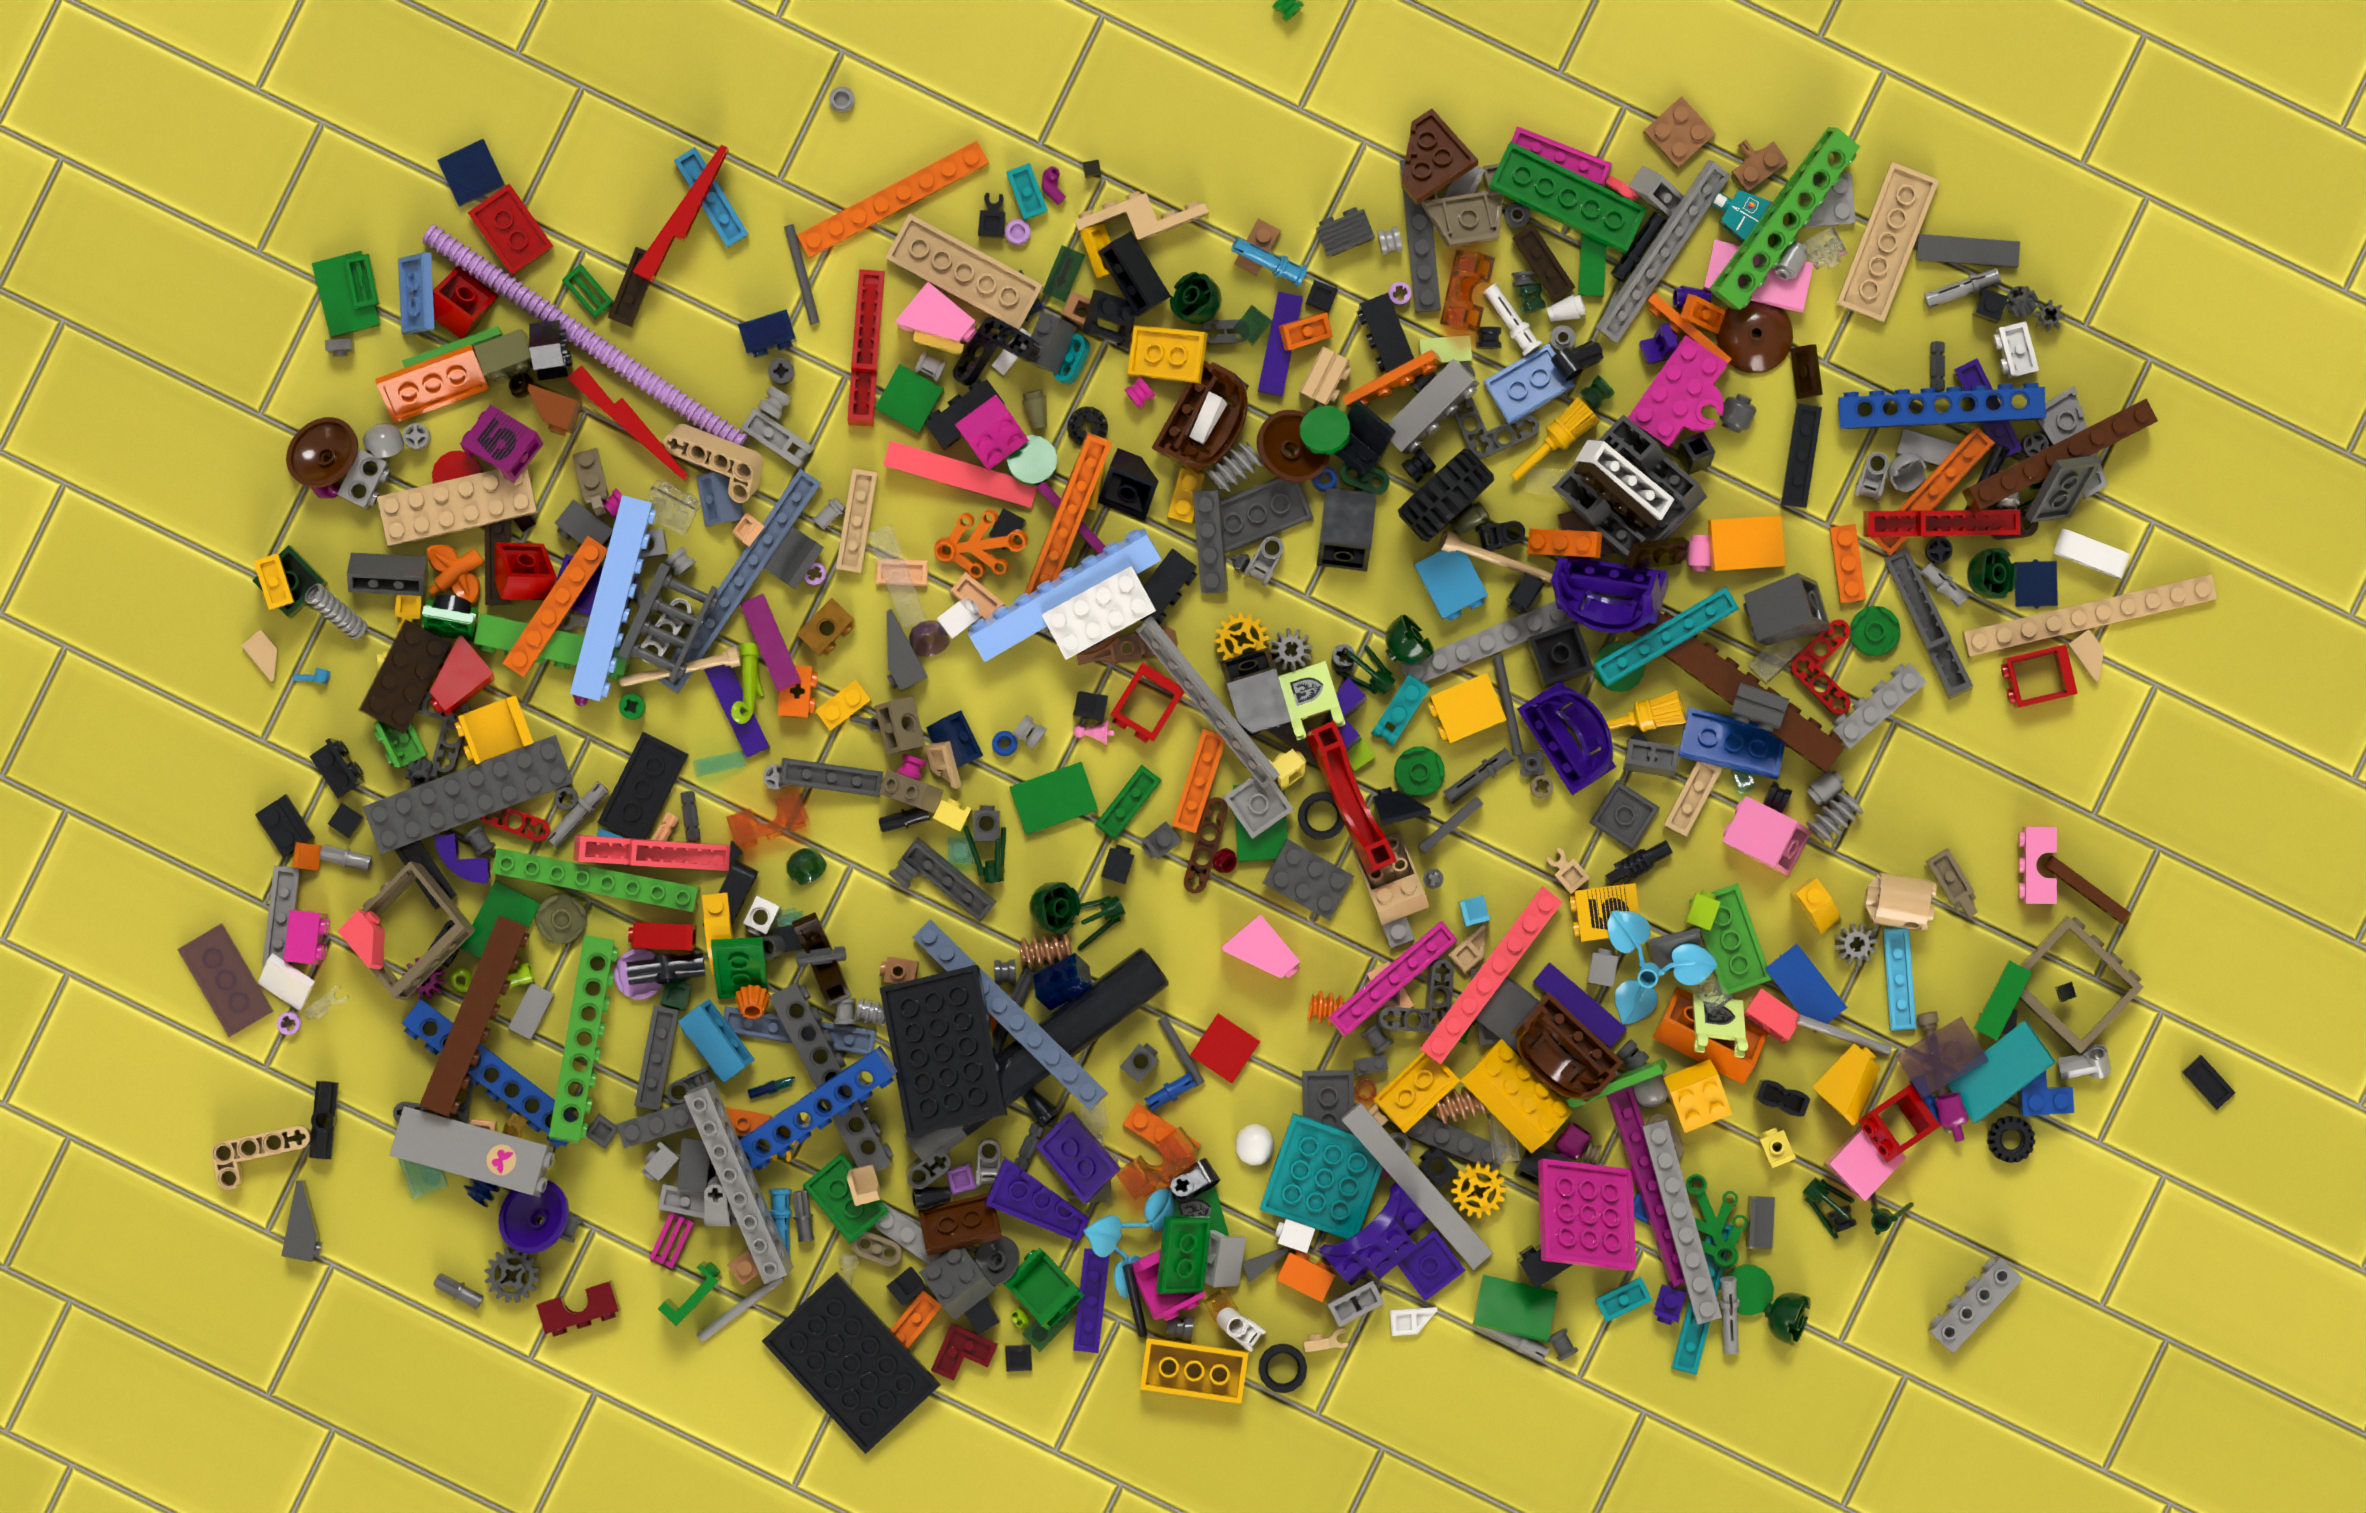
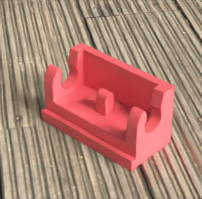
M1762 988L1754 995L1744 1010V1018L1783 1044L1790 1039L1798 1027L1796 1019L1799 1014Z

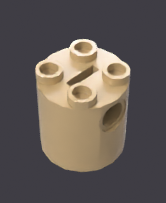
M1879 873L1866 888L1864 907H1866L1871 916V922L1874 924L1920 931L1927 930L1929 921L1932 922L1935 908L1930 906L1931 897H1935L1937 883L1931 882V880Z

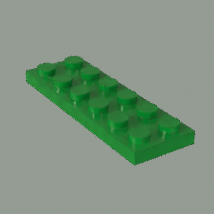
M1509 142L1488 187L1623 254L1628 252L1647 210L1646 207L1513 142Z

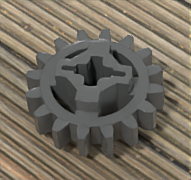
M508 1247L504 1250L505 1255H502L499 1251L495 1253L496 1261L489 1259L488 1263L492 1268L485 1269L484 1271L490 1274V1278L486 1279L485 1283H492V1287L488 1291L493 1292L496 1290L498 1292L496 1299L506 1296L505 1301L509 1303L512 1297H514L516 1303L521 1301L520 1295L527 1299L530 1297L528 1290H537L533 1283L539 1282L541 1279L535 1276V1273L540 1271V1267H533L532 1265L535 1263L536 1258L529 1260L527 1258L529 1254L523 1253L521 1255L516 1250L511 1253ZM508 1258L519 1259L522 1263L519 1265L512 1264ZM499 1265L502 1272L500 1279L496 1280V1270ZM522 1268L518 1275H516L517 1281L511 1279L503 1282L509 1275L508 1269L517 1271ZM529 1270V1281L526 1285L523 1280L524 1273ZM506 1285L512 1286L518 1292H508L502 1288Z

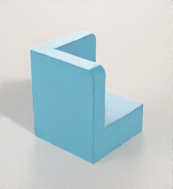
M1483 895L1458 902L1464 926L1491 920Z

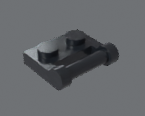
M1093 290L1083 325V333L1089 336L1097 335L1116 342L1120 347L1127 348L1131 344V330L1136 314L1127 300L1100 290ZM1098 318L1119 325V331L1116 332L1099 326L1097 323Z

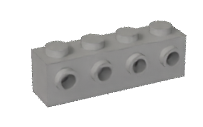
M1453 359L1388 423L1396 431L1391 442L1404 454L1408 455L1409 453L1416 452L1423 444L1421 441L1427 435H1433L1440 428L1441 425L1439 423L1445 417L1449 418L1454 415L1459 409L1458 405L1464 399L1468 400L1476 393V387L1480 383L1459 361Z
M1901 663L1890 673L1893 676L1886 683L1881 680L1871 689L1873 694L1867 699L1864 697L1860 698L1851 706L1854 710L1848 716L1843 713L1832 723L1835 727L1830 732L1843 740L1841 745L1846 750L1851 749L1927 683L1911 663L1906 666Z
M1997 1256L1995 1259L1992 1257L1988 1259L1981 1267L1984 1271L1977 1278L1973 1276L1964 1285L1966 1290L1960 1297L1955 1295L1947 1303L1948 1310L1943 1315L1937 1314L1930 1321L1929 1325L1931 1328L1928 1332L1951 1353H1954L2023 1280L2002 1258Z

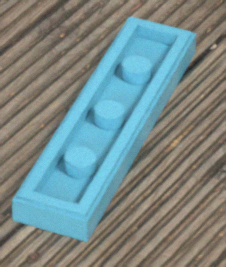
M1882 929L1890 1031L1916 1029L1909 929Z

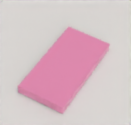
M1714 240L1704 290H1708L1740 245ZM1755 255L1753 258V265L1757 266L1759 263V256ZM1805 261L1796 278L1789 280L1779 278L1774 268L1771 267L1766 274L1765 282L1751 294V301L1802 313L1814 263ZM1743 275L1738 279L1739 287L1744 283Z

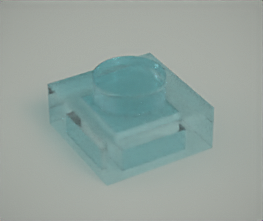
M948 838L949 863L974 864V857L967 838Z
M795 907L782 910V916L776 918L778 927L791 925L793 921L804 917L803 911L797 912Z

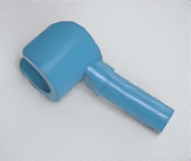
M316 668L315 675H293V681H314L326 684L329 680L330 671Z

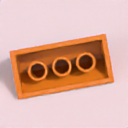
M1677 986L1658 1022L1652 1038L1700 1063L1710 1059L1716 1071L1744 1084L1756 1065L1768 1033L1745 1021L1748 1049L1745 1051L1744 1058L1734 1056L1735 1041L1708 1038V1044L1705 1046L1704 1053L1695 1052L1693 994Z

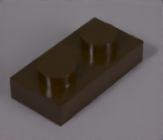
M1816 344L1790 348L1797 399L1823 395Z

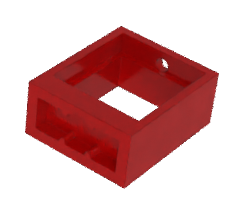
M2066 644L2003 659L2004 664L2001 665L2003 679H2008L2010 689H2007V697L2009 703L2014 704L2015 709L2078 694ZM2054 654L2063 691L2021 700L2013 663Z
M1142 662L1110 715L1114 717L1112 722L1124 730L1127 726L1136 731L1134 736L1145 743L1148 740L1154 742L1185 691L1180 685ZM1142 675L1174 694L1173 699L1152 733L1119 713Z
M1912 1084L1858 1120L1863 1131L1870 1137L1879 1154L1883 1156L1887 1163L1940 1127V1124ZM1894 1103L1898 1105L1917 1132L1916 1136L1901 1146L1878 1115Z

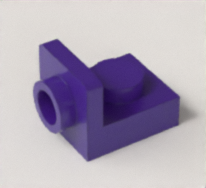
M1661 1284L1652 1312L1658 1316L1657 1321L1671 1325L1672 1321L1679 1322V1315L1687 1292Z

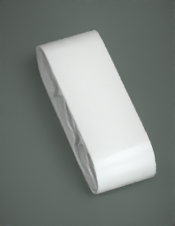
M2061 529L2053 550L2055 555L2117 579H2122L2131 556L2122 550L2067 529Z
M678 598L670 603L674 607L680 603L685 604L688 608L687 613L693 615V607L687 600ZM663 613L655 626L661 628L663 625L669 624L673 628V634L679 636L687 623ZM649 634L642 643L641 648L646 649L648 646L654 645L658 648V655L664 657L672 644Z

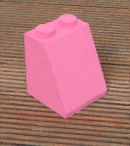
M929 282L926 283L895 321L902 330L913 333L917 331L961 344L964 341L969 343L977 333L976 321Z
M1746 796L1737 805L1735 810L1736 816L1732 823L1726 826L1722 841L1735 850L1789 877L1812 832L1798 821Z
M1261 914L1221 947L1224 952L1279 978L1285 975L1288 979L1299 970L1297 964L1300 962Z
M1861 1126L1824 1163L1859 1199L1866 1201L1907 1157L1901 1153L1887 1163Z

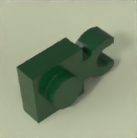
M690 978L679 979L678 982L665 984L660 1004L686 1011L692 990V985L686 984V981Z

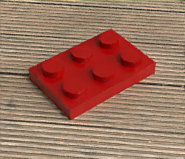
M510 184L468 212L512 276L554 247Z

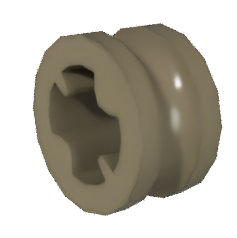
M1539 775L1531 781L1530 790L1535 797H1548L1553 791V782L1549 777ZM1539 779H1542V782L1544 780L1548 782L1545 794H1542V791L1537 793L1535 790Z
M1589 1141L1582 1162L1588 1161L1590 1164L1595 1165L1602 1145L1594 1146L1593 1142Z

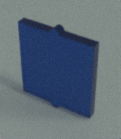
M2034 559L2032 562H2014L2017 568L2015 607L2034 606L2035 609H2038L2039 606H2058L2057 561L2038 562L2037 559Z

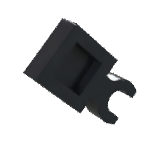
M986 193L984 201L988 211L980 210L978 236L1004 239L1006 212H999V208L1004 202L1003 194H999V201L997 203H991L989 201L990 194Z

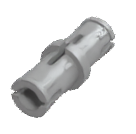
M1932 561L1920 572L1936 587L1938 593L1942 592L1956 607H1959L1969 596L1952 581L1953 578L1950 575L1946 576Z

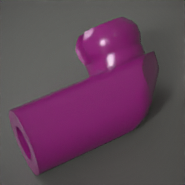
M335 482L325 487L311 489L319 498L333 499L339 496L337 493L341 485Z

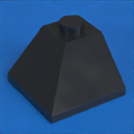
M1117 448L1104 481L1098 503L1145 521L1159 481L1141 456Z
M1391 787L1377 790V796L1372 797L1379 826L1431 814L1429 807L1398 790L1392 792Z

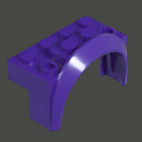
M1568 557V559L1558 558L1551 578L1557 609H1563L1571 618L1588 628L1608 633L1636 630L1647 623L1656 624L1669 585L1667 571L1649 568L1631 570L1623 564L1577 557ZM1597 592V593H1603V594L1623 596V597H1629V598H1632V599H1631V600H1615V599L1605 598V597L1596 595V594H1594V593ZM1587 595V599H1586L1584 608H1583V610H1582V609H1581V605H1582L1584 596Z
M1562 680L1517 708L1571 795L1587 787L1616 767L1612 761V738L1603 715L1585 696L1576 690L1565 687ZM1570 702L1573 703L1570 706L1563 709L1562 711H1560V708H1562L1566 704ZM1561 717L1570 725V727L1575 732L1576 736L1580 741L1583 751L1580 750L1579 746L1577 745V743L1571 736L1570 732L1566 728L1565 724L1561 720ZM1601 747V750L1597 751V752L1594 753L1593 755H1591V756L1588 755L1589 753L1593 752V751L1596 750L1597 748Z

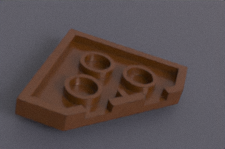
M1430 109L1411 123L1410 138L1401 182L1402 189L1418 205L1478 166V159L1433 109Z

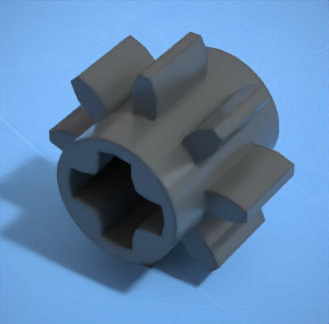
M2016 286L2009 291L2007 295L2009 301L2005 305L2009 313L2013 312L2015 317H2027L2037 308L2034 302L2038 300V297L2034 290L2030 291L2028 286Z
M2052 300L2048 301L2046 307L2039 303L2037 306L2040 312L2032 314L2039 321L2036 327L2045 326L2046 332L2050 331L2052 325L2059 329L2061 326L2058 320L2066 318L2059 311L2062 305L2053 306ZM2052 311L2054 313L2052 320L2046 321L2044 319L2046 312Z
M419 758L415 763L409 762L405 779L410 780L411 787H416L435 780L438 769L433 768L432 761Z

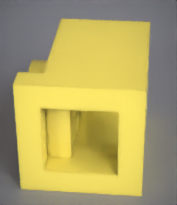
M1291 749L1287 753H1281L1274 759L1273 763L1269 759V762L1280 774L1274 782L1281 791L1305 775L1306 760L1299 751L1295 752Z
M951 798L947 802L940 799L933 818L961 832L972 809L966 807L965 811L961 810L963 804Z
M1777 1127L1762 1132L1764 1137L1758 1140L1770 1168L1796 1159L1783 1129L1778 1131ZM1773 1143H1781L1780 1151L1776 1152L1773 1150Z

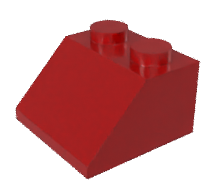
M456 267L433 289L434 320L458 338H466L495 303L498 295L469 275V273L463 271L461 267Z
M496 542L495 584L500 598L503 600H545L557 579L545 545L540 543Z

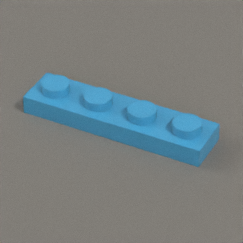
M696 147L674 160L690 188L707 166ZM714 180L702 207L728 248L749 234L717 181Z

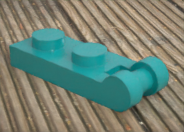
M1409 673L1371 734L1387 740L1386 743L1393 747L1431 686ZM1388 721L1396 726L1393 732L1384 727Z

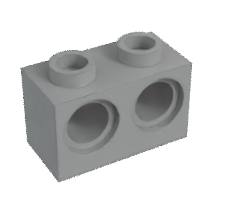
M359 449L356 460L348 471L337 495L368 510L370 505L374 506L377 502V497L380 495L377 490L381 482L385 484L391 473V470L388 469L390 464ZM375 462L378 470L376 474L368 476L365 468L368 463ZM364 485L366 487V495L363 498L357 499L354 495V490L357 486Z
M1372 1279L1327 1302L1339 1327L1385 1304Z

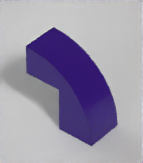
M1350 678L1342 684L1336 694L1345 720V725L1337 728L1345 743L1347 752L1362 738L1346 719L1367 701L1364 693Z
M457 834L434 835L437 851L442 861L452 872L468 881L491 884L490 858L459 859Z

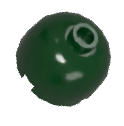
M1191 272L1183 276L1175 284L1174 288L1176 291L1174 297H1170V307L1178 318L1190 324H1203L1210 321L1219 311L1222 302L1220 288L1208 275Z
M2002 548L1985 549L1971 559L1967 568V580L1974 593L1986 599H2002L2007 597L2005 595L2008 592L2013 591L2017 581V568L2015 563L2011 564L2008 558L2011 556L2009 552Z
M1405 614L1394 620L1385 633V642L1388 647L1386 653L1394 662L1399 660L1402 664L1410 666L1420 664L1434 653V648L1429 638L1424 639L1419 631L1423 630Z
M1065 882L1045 883L1032 894L1029 912L1032 920L1039 928L1052 933L1067 932L1075 924L1072 923L1075 915L1079 916L1080 899L1077 891L1074 888H1070Z
M1790 1292L1777 1297L1774 1303H1769L1765 1311V1317L1768 1318V1328L1771 1334L1784 1343L1795 1345L1794 1341H1799L1808 1320V1317L1805 1316V1308L1810 1309L1811 1299L1808 1296Z

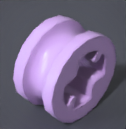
M1396 282L1390 287L1388 294L1392 303L1402 306L1410 300L1411 289L1406 283ZM1397 287H1402V291L1405 289L1407 292L1402 301L1397 300L1398 297L1396 299L1393 297Z
M814 562L810 569L814 570L816 567H819L821 569L819 573H822L821 578H815L814 581H811L809 579L811 575H808V572L804 576L806 582L814 586L822 584L827 576L824 566L817 562Z
M292 1011L281 1014L277 1020L278 1030L285 1035H292L298 1032L302 1024L300 1016ZM286 1016H289L290 1020H295L296 1025L292 1026L293 1030L283 1026Z

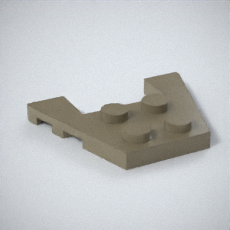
M1499 164L1483 166V169H1485L1483 173L1486 186L1485 192L1438 198L1436 192L1421 202V205L1448 248L1498 240L1502 213V194L1488 187Z

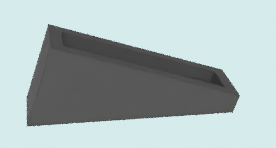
M1285 1246L1242 1262L1249 1283L1289 1252L1288 1247Z

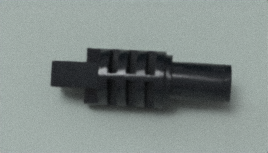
M1664 840L1648 850L1640 849L1614 864L1616 869L1605 875L1609 885L1621 879L1626 884L1654 867V863L1673 852L1668 842Z

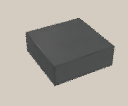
M599 1113L588 1128L586 1136L606 1149L618 1132L616 1124Z

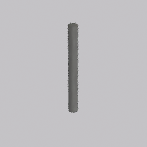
M794 224L784 226L810 325L820 323Z
M1502 655L1493 656V662L1507 719L1506 723L1514 756H1519L1524 753Z

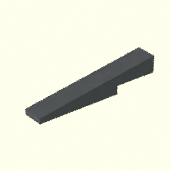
M1906 548L1884 558V562L1948 699L1950 700L1972 690L1973 684L1951 642V636L1908 549Z

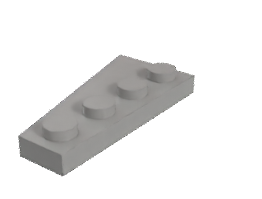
M2075 386L2045 404L2046 419L2035 420L2043 435L2048 439L2050 446L2087 428L2084 420L2085 415L2076 396ZM2096 453L2090 455V456L2096 455V457L2099 459L2098 454H2096ZM2101 463L2082 495L2084 499L2108 485Z

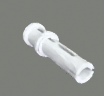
M1496 283L1483 292L1510 329L1511 339H1515L1522 348L1524 357L1543 344L1541 340H1537L1529 329V323L1521 320Z

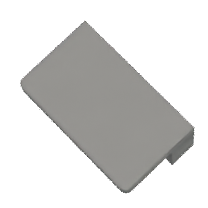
M1210 1230L1205 1283L1212 1287H1233L1239 1285L1246 1243L1245 1237L1226 1236L1216 1230Z

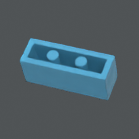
M710 999L697 1006L678 1021L683 1033L692 1040L700 1056L707 1060L712 1067L714 1075L721 1079L723 1083L734 1077L755 1060Z

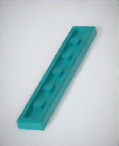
M1724 587L1594 664V667L1607 687L1739 610V607L1728 588Z
M1726 1223L1722 1230L1725 1241H1727L1733 1225ZM1706 1234L1704 1242L1716 1246L1713 1237ZM1724 1251L1721 1254V1258L1724 1261H1727L1728 1251ZM1704 1252L1717 1298L1721 1283L1720 1278L1723 1276L1724 1269L1715 1264L1712 1255ZM1690 1300L1688 1301L1671 1368L1696 1375L1710 1321L1696 1324Z

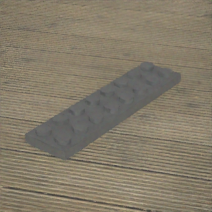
M556 735L362 807L379 852L384 854L574 782Z

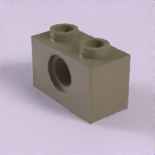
M913 696L874 706L887 755L925 746L924 734L920 726Z
M887 770L879 794L935 814L943 789Z

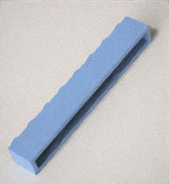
M624 495L621 497L570 690L572 695L602 702L603 697L607 698L609 695L611 683L607 682L608 677L616 669L618 659L614 658L616 648H621L624 638V634L620 633L622 624H627L631 609L627 608L629 598L634 599L636 593L635 575L636 573H641L644 559H640L642 549H647L650 535L646 533L649 524H654L657 510L653 509L654 504Z
M1143 528L1140 531L1135 529L1129 532L1123 541L1110 543L1097 556L1090 555L1086 557L1078 567L1065 569L1052 582L1047 580L1037 586V590L1031 594L1024 593L1017 597L1012 605L996 609L992 613L993 616L986 620L979 619L972 623L971 628L968 629V634L984 662L1047 627L1042 617L1043 613L1130 566L1138 574L1161 561L1160 554L1146 530Z

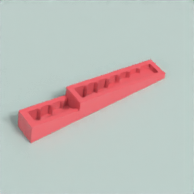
M894 441L889 442L883 464L887 468L1028 508H1032L1038 485H1023L1013 476L987 470L983 467Z
M575 834L573 860L578 862L729 871L730 845Z

